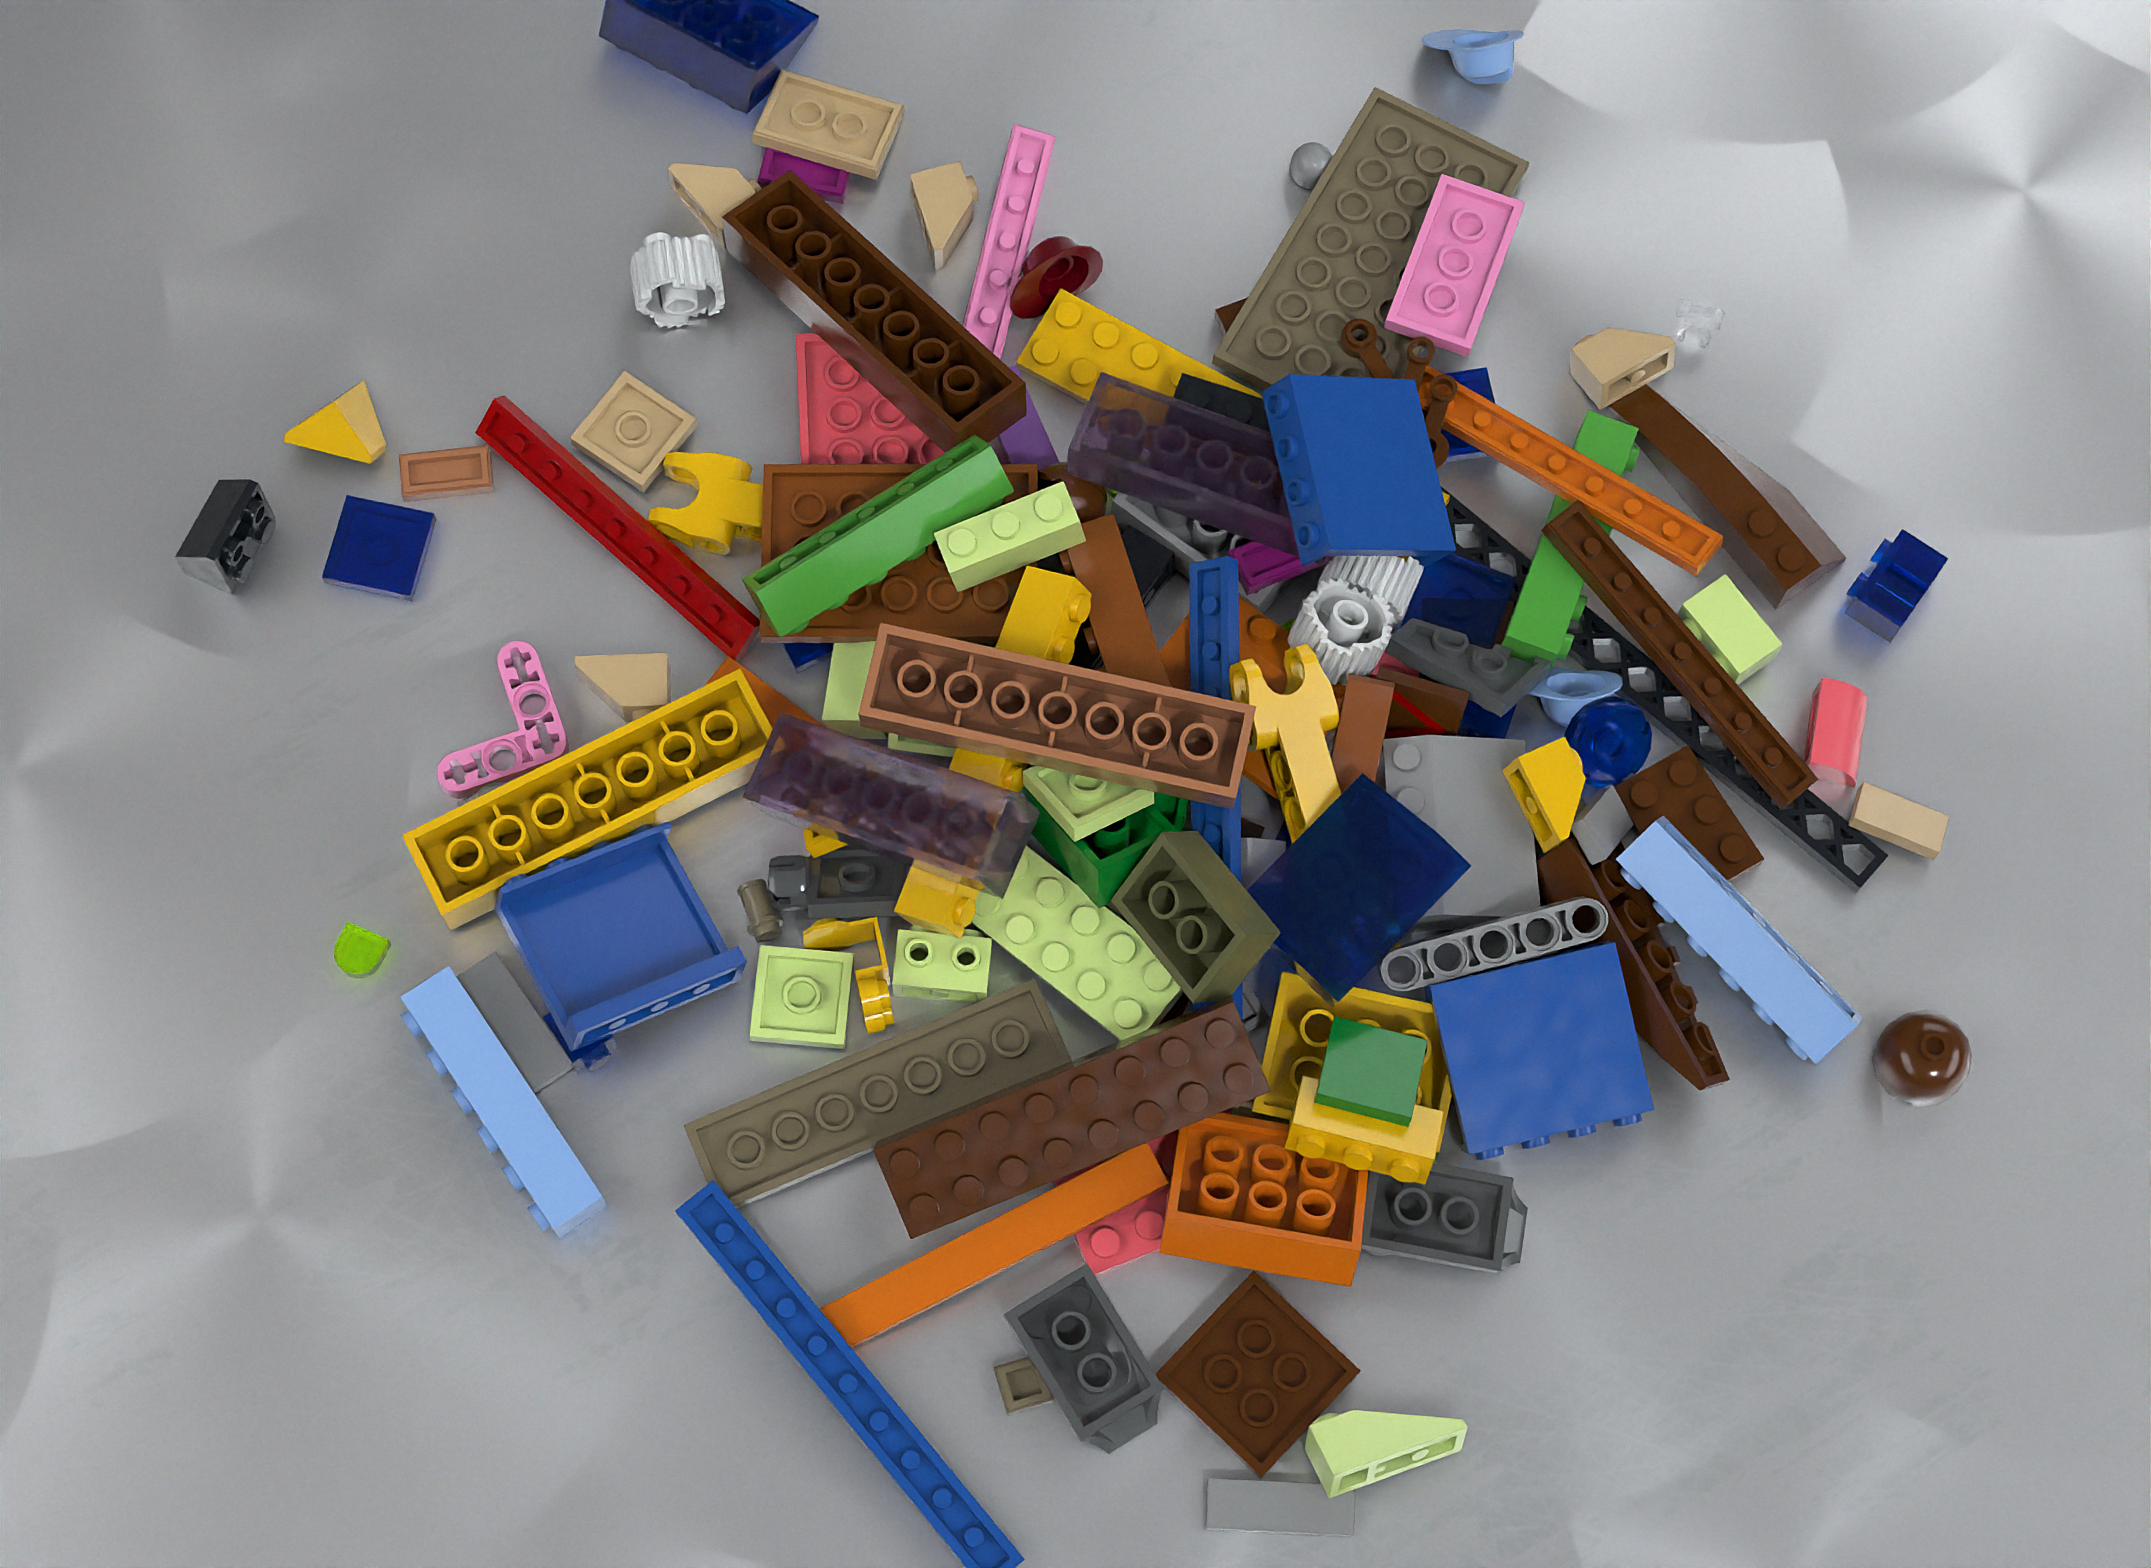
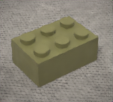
M1198 831L1162 832L1111 899L1192 1003L1218 1001L1232 995L1281 933Z

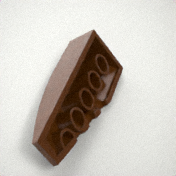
M1647 384L1607 406V410L1617 421L1639 428L1634 442L1641 448L1643 453L1700 521L1723 535V544L1721 546L1775 610L1846 560L1845 555L1787 488Z
M1576 838L1566 840L1536 861L1539 895L1547 904L1584 896L1599 901L1605 907L1608 913V925L1605 932L1592 941L1571 947L1576 948L1601 941L1616 943L1636 1032L1699 1091L1728 1082L1730 1078L1709 1027L1702 1022H1697L1694 1015L1696 1005L1698 1004L1691 986H1685L1681 983L1675 969L1677 965L1682 963L1676 947H1666L1659 928L1666 923L1664 918L1653 907L1652 903L1655 900L1643 887L1638 890L1630 885L1620 873V869L1623 866L1616 858L1626 850L1622 842H1619L1606 860L1593 865L1589 863ZM1589 905L1578 907L1572 916V923L1579 932L1591 929L1596 920L1595 913Z

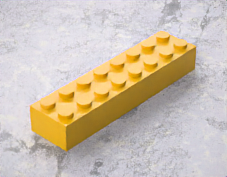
M738 669L403 834L402 837L441 916L451 931L493 910L499 889L510 878L520 874H526L529 877L544 871L550 863L563 857H568L572 860L586 854L591 847L600 842L611 841V843H615L627 838L632 831L643 825L651 824L655 827L665 822H670L785 765L786 761L781 743L741 669Z

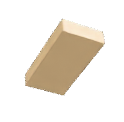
M1863 782L1857 790L1848 826L1935 860L1941 852L1949 816Z

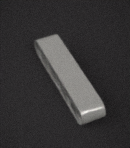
M1584 896L1573 897L1392 947L1380 956L1377 964L1378 975L1381 981L1393 990L1401 992L1417 989L1592 941L1605 932L1608 925V913L1605 907L1597 900ZM1589 905L1595 913V923L1591 929L1579 932L1572 923L1573 913L1578 907ZM1536 918L1545 919L1550 927L1548 938L1540 944H1532L1526 936L1527 925ZM1496 930L1501 933L1504 939V946L1498 955L1487 957L1480 949V940L1485 933ZM1444 943L1453 944L1458 951L1457 963L1449 969H1440L1434 962L1433 955L1435 950ZM1397 956L1408 957L1413 967L1410 977L1402 982L1391 980L1387 971L1389 962Z

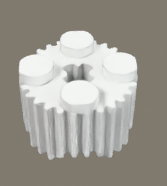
M662 232L646 236L644 238L645 248H639L640 252H635L630 262L636 310L641 311L644 315L649 314L651 318L654 317L658 327L667 326V328L672 326L680 328L682 325L688 324L687 319L690 316L697 317L699 313H707L706 310H708L709 316L720 313V309L724 308L725 298L719 256L714 246V240L704 234L695 235L689 239L687 237L682 239L674 237L671 239L670 235Z
M1330 556L1317 586H1319L1321 581L1327 583L1328 579L1332 578L1336 582L1337 578H1341L1343 582L1350 583L1349 589L1356 587L1359 593L1365 591L1368 598L1372 597V595L1384 598L1383 604L1389 605L1390 609L1388 612L1394 615L1389 624L1392 627L1391 631H1394L1396 625L1404 616L1423 570L1422 565H1419V561L1411 556H1408L1406 562H1404L1405 559L1397 556Z
M1332 578L1328 579L1327 583L1321 581L1316 592L1312 591L1307 596L1290 630L1287 641L1290 649L1308 644L1315 653L1331 685H1336L1337 682H1340L1343 686H1346L1349 674L1369 678L1371 672L1374 671L1391 638L1390 632L1392 627L1389 624L1394 615L1388 612L1390 606L1383 604L1384 598H1378L1375 595L1368 598L1365 591L1359 593L1356 587L1349 589L1350 583L1343 582L1341 578H1337L1336 582Z

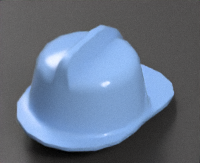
M1462 29L1442 30L1424 35L1422 42L1431 48L1448 50L1456 71L1464 79L1474 84L1506 82L1512 78L1514 41L1522 38L1524 33L1518 30L1500 32Z
M1552 667L1550 673L1528 694L1540 697L1545 713L1554 722L1564 727H1603L1609 719L1611 694L1618 691L1623 683L1622 677L1608 671H1580Z

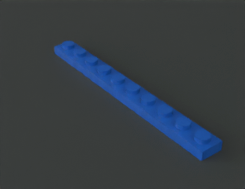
M1225 556L1189 563L1190 691L1232 701L1229 670L1230 665L1239 662L1238 560ZM1239 783L1233 809L1191 800V831H1198L1241 883V787ZM1242 981L1232 994V997L1243 1021ZM1216 1001L1193 1003V1011Z
M712 1180L676 1209V1215L965 1568H1016L1025 1559L715 1181Z

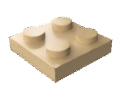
M624 371L572 434L570 440L574 447L644 493L664 468L663 463L666 453L677 452L698 425L694 416Z

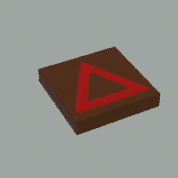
M1379 667L1376 679L1395 683L1384 739L1422 735H1457L1470 692Z

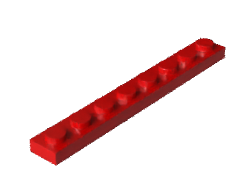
M505 395L494 398L475 433L721 651L735 661L743 658L760 631V619Z

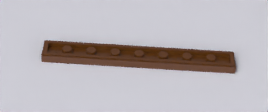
M1578 500L1543 527L1541 530L1543 534L1781 810L1818 780L1817 776Z

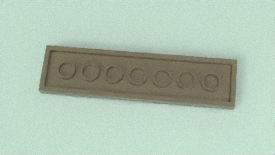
M1034 978L684 1125V1128L707 1184L714 1180L736 1208H740L873 1151L876 1142L1072 1060Z

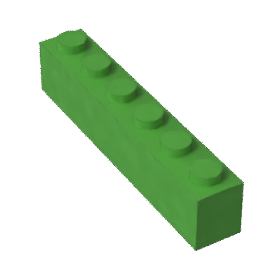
M1588 410L1578 431L1573 449L1622 477L1624 471L1632 472L1641 448L1633 444L1639 428ZM1555 495L1545 525L1572 504ZM1593 517L1610 537L1613 528ZM1543 532L1501 646L1511 648L1510 656L1534 663L1535 657L1552 661L1549 674L1556 659L1565 661L1574 639V635L1567 633L1570 621L1579 622L1588 597L1580 594L1585 581Z
M974 434L743 578L742 582L766 624L779 637L798 633L808 626L810 619L824 610H833L840 607L848 600L850 594L864 585L869 586L880 582L886 577L888 570L903 561H911L921 556L926 551V546L936 541L935 532L970 519L979 513H985L999 507L1003 502V498L1014 492V489L992 446Z

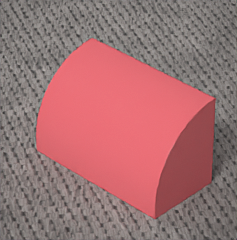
M1822 677L1813 691L1803 761L1817 776L1819 781L1855 788L1868 697L1861 689L1849 683Z

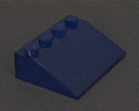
M606 0L599 37L611 42L617 48L628 51L647 61L655 68L666 71L685 81L691 87L702 90L721 100L729 107L748 114L770 93L781 70H785L817 25L819 15L790 0Z
M1362 773L1247 889V892L1281 932L1270 948L1333 1008L1457 882L1471 865L1434 829Z

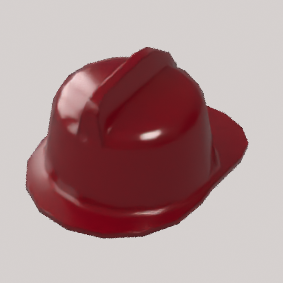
M1055 236L1040 242L1031 250L1029 256L1024 261L1022 267L1023 277L1016 284L1010 297V308L1013 314L1021 319L1035 318L1047 312L1060 289L1075 296L1086 291L1096 282L1102 272L1103 259L1100 252L1091 246H1080L1065 236Z

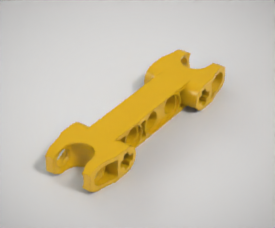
M713 452L666 453L663 463L665 475L677 482L693 486L698 491V495L691 504L680 509L666 507L651 508L647 520L666 538L679 542L690 549L711 554L726 555L730 553L734 537L762 543L763 485L749 482L753 470L750 464L735 457Z
M1303 644L1285 651L1284 667L1287 685L1282 695L1273 692L1267 686L1261 669L1253 658L1230 665L1229 682L1232 701L1256 706L1247 750L1255 752L1265 749L1305 886V890L1293 893L1290 897L1289 908L1297 938L1304 947L1313 968L1319 977L1324 979L1344 973L1346 964L1342 939L1348 927L1354 928L1361 934L1367 951L1375 962L1379 961L1380 956L1386 950L1400 945L1396 904L1386 876L1380 870L1373 869L1367 872L1363 870L1324 737V732L1334 730L1339 723V711L1334 692L1315 653L1308 644Z

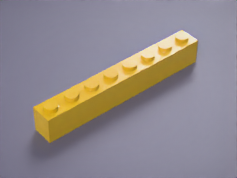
M1026 566L995 648L1069 664L1074 654V641L1080 625L1087 619L1090 612L1092 594L1076 577ZM956 748L894 909L895 913L912 925L955 938H962L965 927L974 918L976 910L975 901L981 885L988 879L991 873L992 856L997 843L1007 831L1009 824L1008 814L1014 798L1021 792L1024 786L1023 771L1026 770L1027 763Z

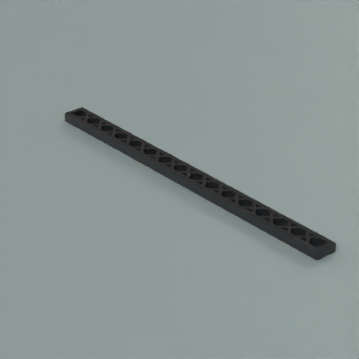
M1441 486L1442 492L1450 495L1446 510L1456 551L1449 554V556L1503 601H1514L1515 608L1531 560ZM1455 531L1474 532L1478 536L1479 547L1463 548L1456 542ZM1506 559L1513 565V576L1495 575L1490 569V560ZM1585 605L1580 618L1583 633L1572 634L1574 639L1568 655L1587 671H1608L1619 674L1622 677L1623 685L1615 692L1617 696L1681 749L1688 745L1705 769L1852 891L1857 893L1889 855L1859 830L1848 826L1849 822L1809 789L1805 790L1793 801L1794 809L1779 810L1774 806L1772 798L1756 780H1743L1736 774L1735 761L1739 760L1723 741V750H1707L1701 745L1699 732L1714 731L1655 662ZM1594 645H1610L1617 653V662H1600L1595 657ZM1629 674L1647 675L1651 679L1652 691H1635L1630 686ZM1664 703L1682 704L1686 708L1688 721L1670 720L1665 715ZM1807 820H1822L1829 826L1830 839H1814L1809 835ZM1843 850H1858L1871 862L1858 875L1844 864Z

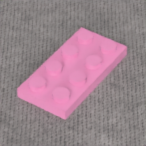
M1441 174L1387 315L1384 328L1411 338L1426 337L1433 342L1434 346L1468 357L1525 202Z

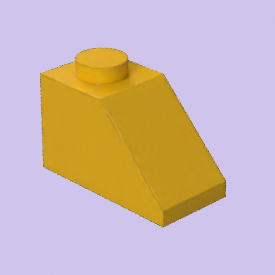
M1565 737L1517 757L1502 770L1544 853L1551 851L1569 838L1586 780L1582 771L1581 758L1569 746Z

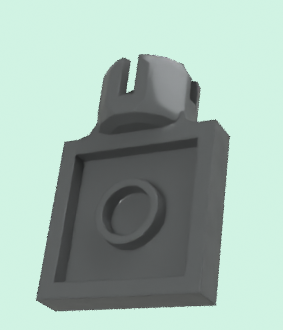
M906 842L848 844L817 858H813L812 855L809 857L803 855L774 857L770 859L768 870L769 892L773 893L775 901L770 902L773 910L779 912L808 909L809 919L873 916L881 918L898 915L894 912V909L906 881Z

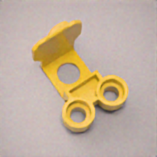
M877 916L853 922L839 921L836 918H825L814 922L810 928L803 931L804 948L811 950L836 952L845 950L853 944L876 940L881 965L855 970L867 1034L886 1031V1025L894 1024L888 986L891 985Z

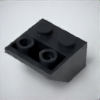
M251 479L218 480L175 556L185 574L232 595L239 583L247 581L254 567L253 558L261 544L265 545L269 542L276 527V517L259 483Z

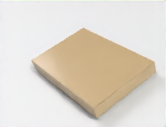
M781 70L753 131L752 143L877 180L904 117L905 106Z

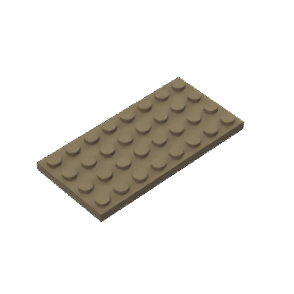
M1374 87L1215 351L1212 364L1264 390L1289 374L1372 378L1361 358L1348 356L1342 350L1340 344L1341 333L1346 323L1353 319H1365L1371 322L1377 331L1375 346L1394 378L1404 379L1409 362L1407 359V349L1409 343L1414 338L1385 329L1384 325L1441 174L1512 198L1524 178L1530 162ZM1361 329L1354 330L1351 333L1352 337L1357 341H1364L1368 337L1366 332ZM1418 346L1412 351L1416 357L1420 358L1425 347Z

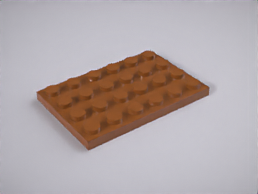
M764 464L761 567L926 464ZM1001 464L1014 492L1004 497L1000 506L1038 491V464ZM934 541L926 546V551L921 556L911 561H903L888 570L886 577L880 582L869 586L864 585L850 594L848 600L840 607L833 610H824L810 619L808 626L798 633L779 637L766 624L760 614V642L858 643L876 641L880 623H885L970 643H997L1026 566L1038 568V561L957 592L937 541Z

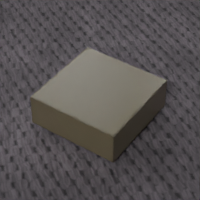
M1028 1357L994 1367L1007 1416L1054 1402V1398Z

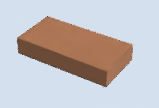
M489 445L399 455L401 492L404 502L494 492L492 458Z

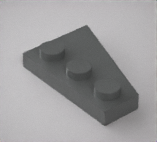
M1415 618L1409 620L1391 636L1385 653L1400 660L1406 666L1418 670L1442 685L1470 692L1469 700L1500 717L1507 713L1548 675L1552 662L1539 657H1535L1534 663L1510 656L1511 648L1495 644L1493 649L1469 643L1466 634Z

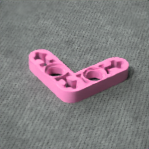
M512 641L502 647L497 657L498 669L520 730L445 756L438 764L437 779L444 792L450 797L458 799L467 798L502 786L569 753L568 739L538 654L529 643ZM521 655L522 659L527 661L525 662V669L530 682L521 684L516 669L510 667L513 665V657ZM529 694H539L545 698L546 704L540 713L529 715L521 711V701ZM545 724L551 741L556 742L553 744L554 752L551 754H545V751L539 748L541 746V739L536 727ZM506 749L515 753L516 761L512 768L506 771H498L491 767V758L499 750ZM481 758L482 765L488 776L481 778L475 759ZM461 766L464 772L469 773L465 774L466 782L457 785L454 779L449 778L453 777L452 769Z

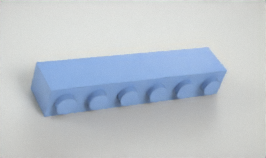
M1664 816L1652 823L1616 858L1623 866L1620 869V873L1625 880L1638 890L1643 887L1655 899L1652 903L1653 907L1667 922L1672 924L1674 921H1677L1688 933L1685 938L1689 945L1702 957L1710 955L1721 966L1719 974L1723 980L1735 991L1743 989L1755 1001L1752 1007L1757 1015L1771 1026L1776 1023L1788 1035L1785 1039L1786 1043L1800 1058L1806 1060L1809 1057L1817 1064L1859 1025L1863 1018Z
M447 966L400 996L408 1009L400 1016L415 1039L423 1034L428 1039L433 1049L425 1054L440 1077L449 1072L457 1083L458 1087L450 1092L466 1115L475 1111L484 1124L476 1130L491 1154L500 1149L509 1162L508 1165L502 1168V1171L517 1193L526 1188L535 1203L529 1206L528 1210L541 1230L544 1232L552 1227L560 1239L608 1207L603 1196L451 968Z

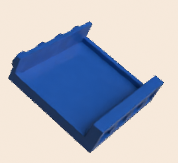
M1289 374L1261 392L1302 566H1308L1324 556H1411L1419 561V565L1429 566L1456 551L1415 380Z
M669 821L655 827L651 824L643 825L632 831L627 838L615 843H611V841L600 842L591 847L586 854L572 860L568 857L557 859L546 866L544 871L529 877L526 874L514 876L507 880L499 889L494 909L571 1052L734 984L741 978L747 960L739 946L728 950L667 841L672 828Z
M1601 941L1493 967L1423 987L1426 1002L1432 1004L1464 1143H1460L1461 1151L1469 1155L1475 1154L1476 1160L1501 1156L1504 1154V1146L1520 1142L1522 1149L1543 1146L1550 1143L1549 1135L1566 1131L1569 1138L1589 1135L1596 1132L1595 1124L1613 1120L1615 1127L1638 1123L1642 1121L1641 1113L1654 1110L1615 942Z

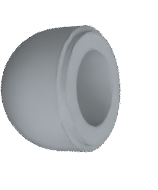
M1310 142L1301 145L1294 152L1290 163V174L1293 180L1304 188L1314 189L1333 156L1329 149L1320 143Z

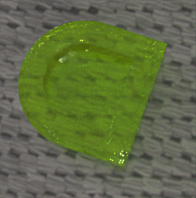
M347 922L335 944L334 959L341 971L347 976L365 978L371 976L380 968L392 944L384 937Z

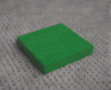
M1334 1016L1314 1103L1409 1127L1428 1040Z

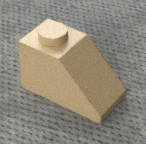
M961 161L910 174L911 198L935 270L942 269L946 265L973 220V202L979 201L975 180L972 175L965 177Z
M673 163L667 167L671 189L718 243L726 249L722 216L759 192L762 188L752 178L747 181L735 168Z
M1608 327L1595 335L1583 337L1571 348L1570 375L1601 410L1673 369L1676 342L1670 336Z
M667 653L584 655L574 657V665L579 680L625 722H632L671 703V666Z

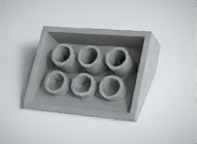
M1442 735L1384 739L1383 753L1396 916L1401 934L1464 928L1541 907L1534 833L1502 772L1517 757L1526 754L1525 740ZM1536 918L1531 922L1542 921V918Z

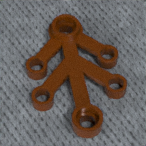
M1353 319L1346 323L1340 338L1342 350L1352 358H1361L1372 378L1395 379L1375 346L1377 331L1374 325L1365 319ZM1361 329L1366 332L1368 337L1364 341H1357L1352 337L1351 333L1354 330ZM1426 337L1414 338L1409 343L1407 349V359L1409 362L1404 379L1415 380L1418 392L1425 368L1431 363L1435 353L1433 342ZM1422 346L1428 350L1429 355L1425 358H1418L1412 350L1415 347ZM1446 374L1436 376L1431 382L1429 396L1432 399V403L1425 420L1430 443L1435 448L1433 457L1436 469L1443 466L1449 454V444L1441 433V428L1448 404L1454 400L1457 392L1455 379ZM1438 384H1446L1450 387L1451 393L1447 396L1439 395L1435 387Z

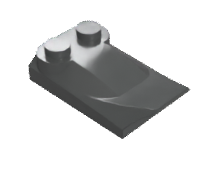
M1434 1162L1424 1185L1416 1182H1401L1392 1176L1368 1170L1361 1249L1375 1256L1391 1254L1499 1274L1504 1268L1521 1261L1528 1207L1524 1205L1516 1194L1513 1187L1514 1178Z
M1087 1263L1003 1315L1013 1332L1015 1340L1022 1346L1080 1442L1095 1445L1110 1454L1158 1423L1157 1410L1164 1387Z

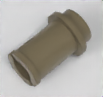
M756 879L741 885L737 893L741 898L750 923L747 927L748 934L754 936L756 942H766L780 936L784 920L781 915H776L775 910L771 906L770 902L772 901L767 890L766 881L764 879Z

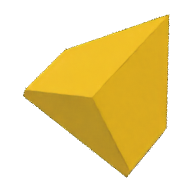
M364 380L298 423L284 435V442L368 464L385 452L386 446Z

